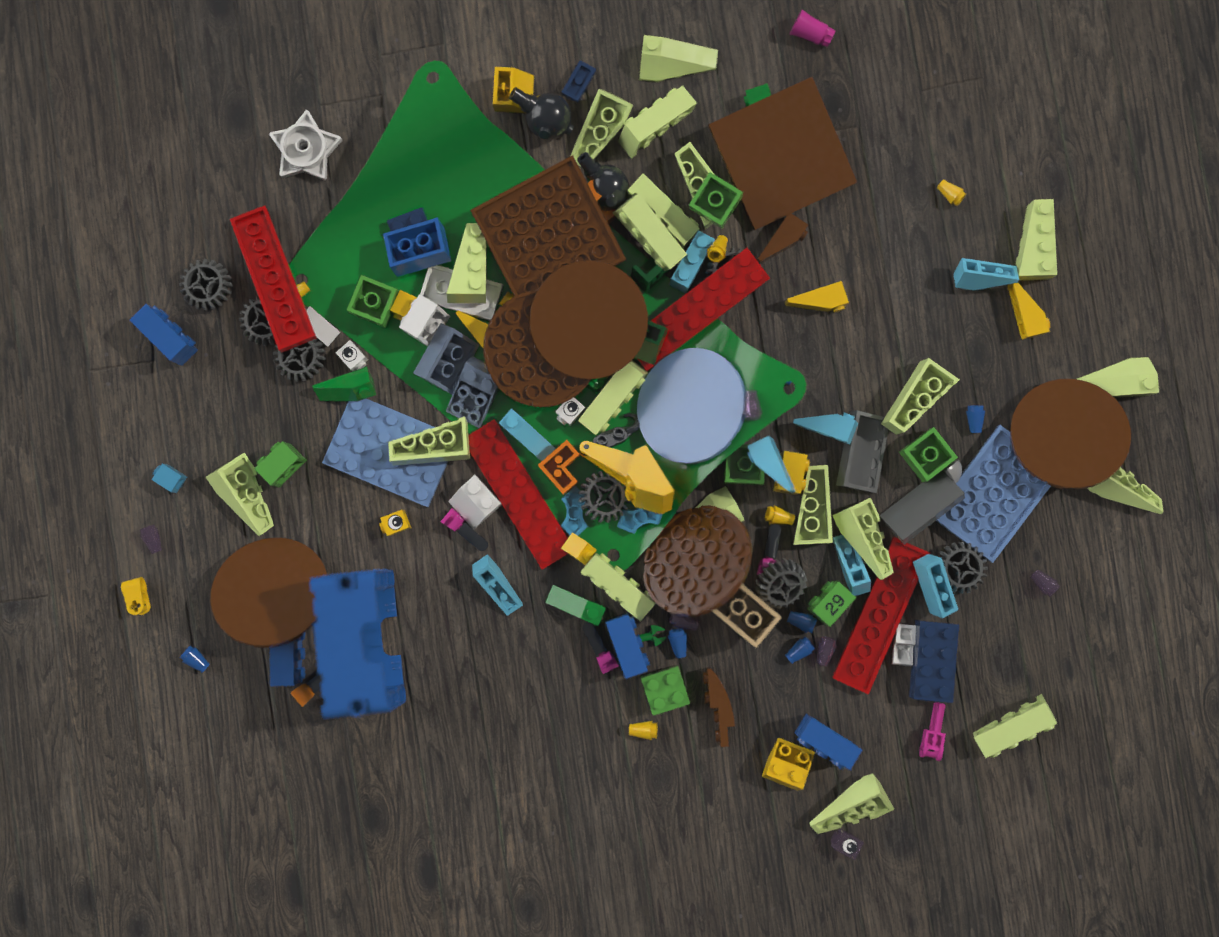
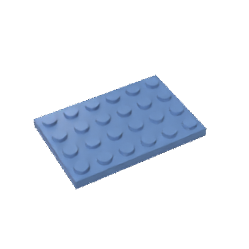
M369 399L348 402L322 463L429 507L448 461L393 466L389 461L388 442L435 427Z
M1001 425L997 426L956 483L965 493V499L936 520L964 543H971V548L978 547L977 553L983 552V557L990 563L996 560L1051 487L1037 477H1033L1020 464L1011 445V434Z

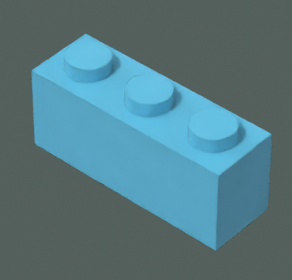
M699 230L697 231L686 251L687 255L681 260L670 280V286L685 294L687 293L708 255L707 249L715 241L714 238Z
M927 554L914 561L913 564L929 613L944 618L957 611L958 607L942 558Z

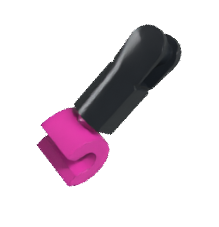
M453 508L440 521L453 531L458 529L457 533L478 550L485 551L488 548V542L466 523L462 524L464 522L463 517Z
M777 524L771 525L768 529L763 555L766 558H761L757 575L763 573V568L769 567V563H775L773 559H776L781 534V527Z
M586 622L583 625V631L587 639H589L588 641L595 654L599 655L596 659L602 674H605L618 667L619 664L610 651L605 652L607 649L593 623Z

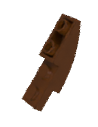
M707 667L706 672H703V681L708 687V692H704L705 704L709 703L710 708H717V711H714V722H718V730H715L716 742H719L721 747H729L727 727L735 726L732 706L718 676L710 667Z

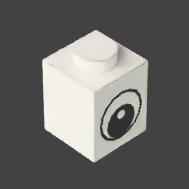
M351 340L336 352L352 371L366 366L367 357Z
M572 398L557 409L556 414L558 416L556 419L564 426L566 424L571 426L584 412L585 407L578 400Z

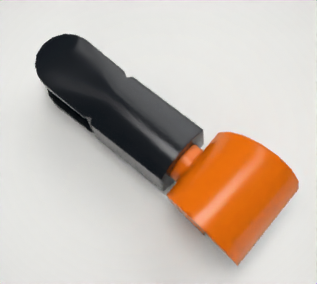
M316 675L308 682V685L306 683L302 684L291 692V695L301 707L315 695L314 692L321 688L323 675Z

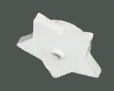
M308 110L288 129L269 134L282 152L280 176L282 178L306 172L326 180L327 157L342 142L340 136L320 130Z

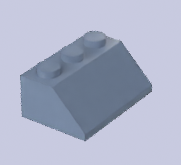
M440 323L414 374L438 388L453 394L465 363L475 355L479 344L456 329Z

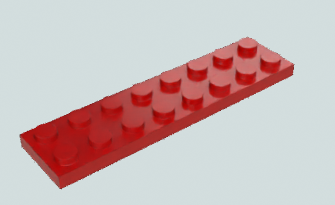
M264 205L231 218V225L278 350L282 353L317 339L267 207Z
M745 248L651 320V322L669 329L655 365L770 280L768 274L748 248ZM638 359L647 372L655 366Z
M492 420L468 435L471 455L541 569L543 570L567 555L568 553L562 549V546L568 537L496 420Z
M896 537L892 538L888 547L894 573L882 580L876 575L832 676L833 679L868 695L917 584L918 576L913 562L930 554L909 543L903 545Z

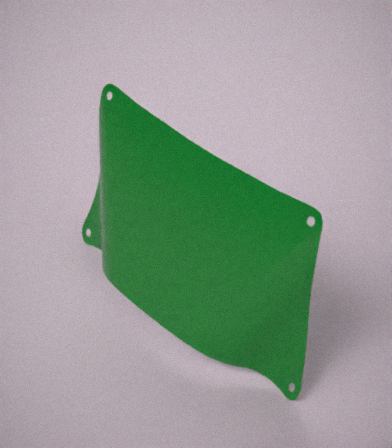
M442 61L427 62L416 72L408 90L365 166L340 202L309 237L289 266L295 282L299 274H304L308 278L307 286L310 291L302 297L303 303L306 306L312 307L324 319L344 332L453 422L459 420V418L446 412L452 394L414 374L427 346L399 328L401 321L394 318L393 313L387 327L384 328L351 315L347 311L361 275L396 288L398 291L402 290L415 297H418L421 293L428 268L397 277L389 266L383 236L384 233L391 232L387 220L421 207L424 208L428 220L438 217L445 229L451 257L450 262L439 264V266L453 270L466 224L477 223L471 210L545 170L513 139L486 118L463 89L448 65ZM431 72H436L439 75V79L435 83H429L426 80L427 75ZM610 226L626 258V261L615 267L631 276L632 267L635 264L640 268L649 259ZM486 242V279L503 284L496 308L497 311L501 307L500 302L506 293L512 294V291ZM666 275L647 293L635 283L644 297L648 321L654 319L685 295V293L669 285L670 279ZM441 307L450 316L445 325L456 329L479 344L456 315L457 311ZM471 316V317L476 318V319H478V320H480V321H482V322H484V323H486V324H489V322H490V321L485 320V319H481V318H478V317ZM719 319L715 320L676 351L688 348L707 349L721 355L736 368L745 387L747 402L744 412L745 418L739 433L737 432L731 444L719 455L707 461L694 464L677 463L662 457L649 446L640 428L635 433H632L625 442L612 447L613 449L634 455L636 449L646 445L674 490L672 509L663 513L660 523L643 524L637 529L635 534L617 527L620 519L618 515L616 521H613L611 518L610 522L606 523L604 518L603 522L599 523L598 516L593 521L591 520L593 514L590 513L586 516L585 513L588 509H583V519L588 527L579 537L596 549L594 555L596 553L599 555L603 553L607 556L609 550H618L620 553L619 559L617 561H609V564L614 568L617 565L623 571L628 569L657 538L684 500L712 470L764 427L797 405L806 392L805 377L798 370L748 345ZM479 344L473 357L485 362L483 348ZM634 357V358H633V361H635L638 365H640V366L644 369V367H643L642 364L639 362V360ZM615 373L610 375L602 389L606 386V384L609 382V380L613 377ZM791 381L795 385V390L792 394L788 395L785 394L783 387L785 383ZM586 386L574 398L585 407V412L601 391L593 393ZM641 387L639 389L636 388L632 392L633 397L627 404L623 403L618 416L615 419L612 417L609 420L608 424L610 425L606 431L615 427H629L635 423L632 418H624L623 415L627 413L637 415V403ZM499 389L481 427L494 419L496 420L558 523L562 525L567 513L566 506L562 501L565 495L560 492L538 466L542 461L504 429L499 422L513 409L556 449L568 440L579 454L580 444L584 441L593 442L597 435L578 421L583 413L571 426L568 424L564 426L556 419L558 416L556 411L562 404L550 407L529 406L513 400ZM468 423V435L479 429ZM581 455L566 468L578 481L575 486L580 491H585L581 488V484H587L585 479L587 477L592 479L591 475L593 473L598 476V473L602 471L604 477L606 474L604 470ZM605 482L596 483L598 487L601 486L603 489H609L612 486ZM591 488L590 500L593 505L596 501V496ZM610 491L606 494H603L601 500L598 503L606 500V497L610 493ZM617 491L613 493V499L616 502V505L618 504L619 499ZM632 501L624 504L628 509H638L633 505ZM600 505L597 510L602 512L613 511L605 505Z

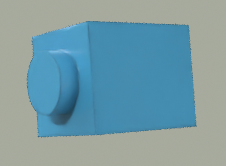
M162 463V465H159L154 470L152 480L168 491L177 493L187 476L170 465Z

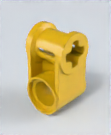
M138 577L122 582L121 590L124 595L127 611L132 615L147 614L150 611L151 604L144 578Z

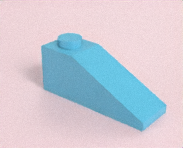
M965 258L961 259L954 272L955 287L968 290H979L1018 283L1019 281L1017 266Z
M513 409L499 422L504 429L540 461H543L556 449Z
M844 413L843 416L832 414L799 418L793 421L799 427L849 445L858 426V422L854 420L855 417Z
M767 436L748 445L749 452L747 454L752 463H755L789 492H796L773 438Z
M843 535L833 537V543L849 591L854 596L870 592L871 580L861 556Z
M488 554L472 565L473 577L507 616L523 606V603L500 568Z

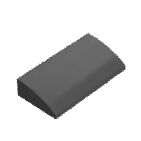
M858 410L850 411L849 414L855 417L854 420L858 422V426L850 445L846 443L843 445L836 486L877 493L888 429L881 424L885 417Z
M940 471L930 480L921 483L879 517L902 544L905 545L965 499V493L943 471Z

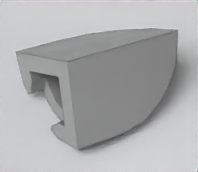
M957 459L941 471L957 483L962 474V465L959 459Z

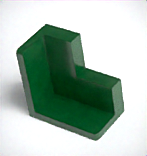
M651 257L640 268L636 264L632 267L631 278L647 293L673 267L665 271L656 265L655 259Z

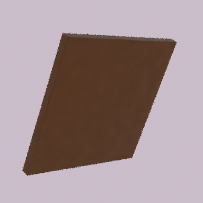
M813 77L708 124L735 188L743 192L741 202L754 230L788 215L789 212L793 213L857 183Z
M573 155L471 210L514 296L538 290L553 272L574 262L590 260L616 266L626 261Z

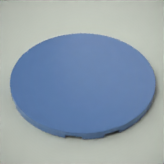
M688 348L676 351L663 358L652 368L641 387L637 403V417L642 435L656 453L668 460L677 463L694 464L712 459L731 444V441L741 429L747 403L745 387L736 368L721 355L702 348Z

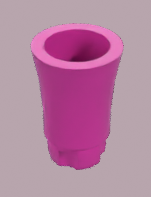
M801 10L790 35L828 47L835 30L810 16L804 10Z

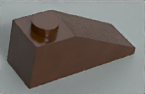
M789 212L757 259L758 263L761 264L796 245L798 240L802 242L808 233L806 231L808 224Z

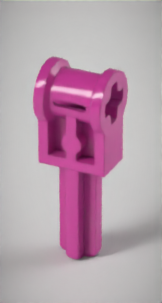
M935 702L933 705L929 730L924 729L919 756L922 758L925 756L935 758L936 761H941L946 735L941 733L945 704Z

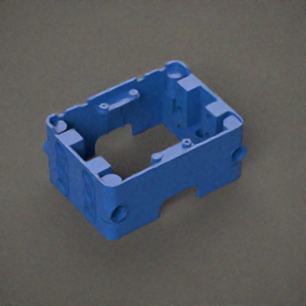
M392 569L323 575L310 579V591L315 592L313 606L314 615H317V623H314L318 674L323 675L321 690L322 697L325 698V705L321 707L324 719L391 712L406 702L401 655L392 656L386 654L382 642V621L385 618L397 616L395 580Z

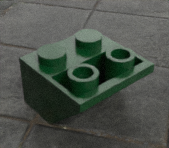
M648 321L644 342L635 358L655 365L669 329Z

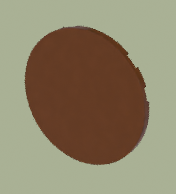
M590 260L574 262L553 272L538 289L530 313L532 336L541 355L549 364L562 373L582 379L606 377L618 372L629 364L637 355L644 342L648 325L646 303L635 282L626 273L613 265Z
M533 290L511 298L495 312L485 332L483 344L484 360L492 380L507 396L525 405L550 407L565 403L577 396L589 384L591 379L576 378L562 373L549 364L537 349L530 327L531 307L538 291Z
M1057 379L1035 387L1019 402L1010 424L1011 445L1020 464L1033 477H1037L1047 485L1060 489H1086L1108 480L1124 463L1131 444L1129 420L1119 402L1101 387L1078 379Z
M702 505L694 509L689 508L673 516L651 543L650 548H647L644 557L643 579L650 597L664 610L679 616L706 614L725 604L741 587L750 568L752 544L746 527L730 511L710 505Z
M266 538L249 543L234 552L218 570L212 584L210 596L213 615L222 630L233 640L241 644L243 643L255 648H272L288 644L303 636V633L311 626L313 627L314 623H317V615H314L313 606L315 592L310 591V579L328 575L325 566L312 549L292 539Z

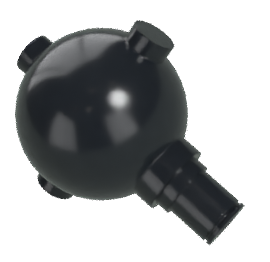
M517 87L511 91L509 99L518 104L521 110L526 113L527 125L534 135L541 139L553 140L561 137L563 134L569 135L572 132L574 126L570 124L572 118L571 110L568 103L561 96L554 93H543L538 96L529 95Z
M588 152L582 153L577 158V162L584 169L587 183L593 180L595 191L602 196L597 201L601 210L610 211L617 209L626 201L629 182L622 170L613 165H601L599 162L594 161Z

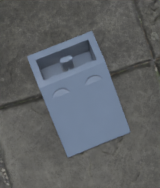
M472 356L465 363L446 409L447 413L458 418L466 417L468 423L478 428L481 427L499 391L498 386L494 383L487 370L485 362Z

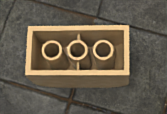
M743 584L725 604L712 611L756 648L781 619V616Z

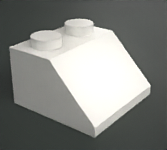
M419 294L417 299L412 302L407 315L402 318L399 328L428 347L440 323L445 325L450 316L437 304Z
M476 475L469 479L448 501L473 530L502 505Z

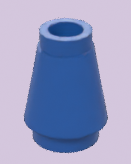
M983 405L968 406L966 414L970 433H982L985 416Z
M791 611L787 622L805 633H812L817 618H814L813 615Z
M683 628L670 630L668 639L675 658L686 657L687 633L684 632Z
M804 637L803 639L800 638L785 655L793 664L812 654L815 648L808 638Z
M189 646L180 656L183 663L201 673L210 665L196 647Z

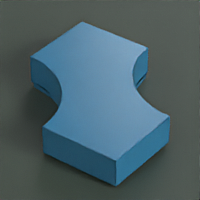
M576 486L562 498L567 513L561 527L569 535L574 533L579 536L588 526L583 519V510H581V506L585 505V503L578 501L580 498H584V496L578 494L580 490Z
M641 508L623 509L624 515L620 517L617 527L635 534L637 529L643 524H659L663 514Z

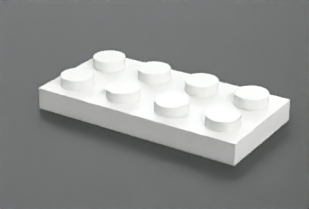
M439 265L428 268L420 293L421 296L440 307L454 311L459 310L474 317L488 321L491 320L495 314L503 284L486 279V303H447L446 293L453 270Z

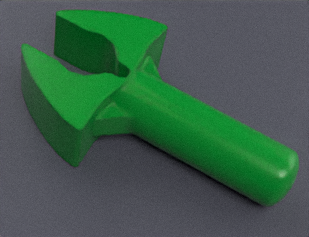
M651 625L649 633L640 634L641 641L651 640L657 646L666 639V636L657 638L653 635L657 631L665 629L660 626Z

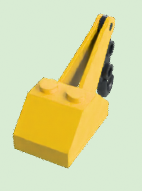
M633 413L623 415L624 418L630 417L634 420L635 423L632 426L615 427L595 436L593 442L584 441L580 444V455L625 485V496L628 501H632L635 507L658 514L666 513L672 509L674 490L647 446L636 449L634 455L612 448L625 442L632 433H635L640 428L637 415Z

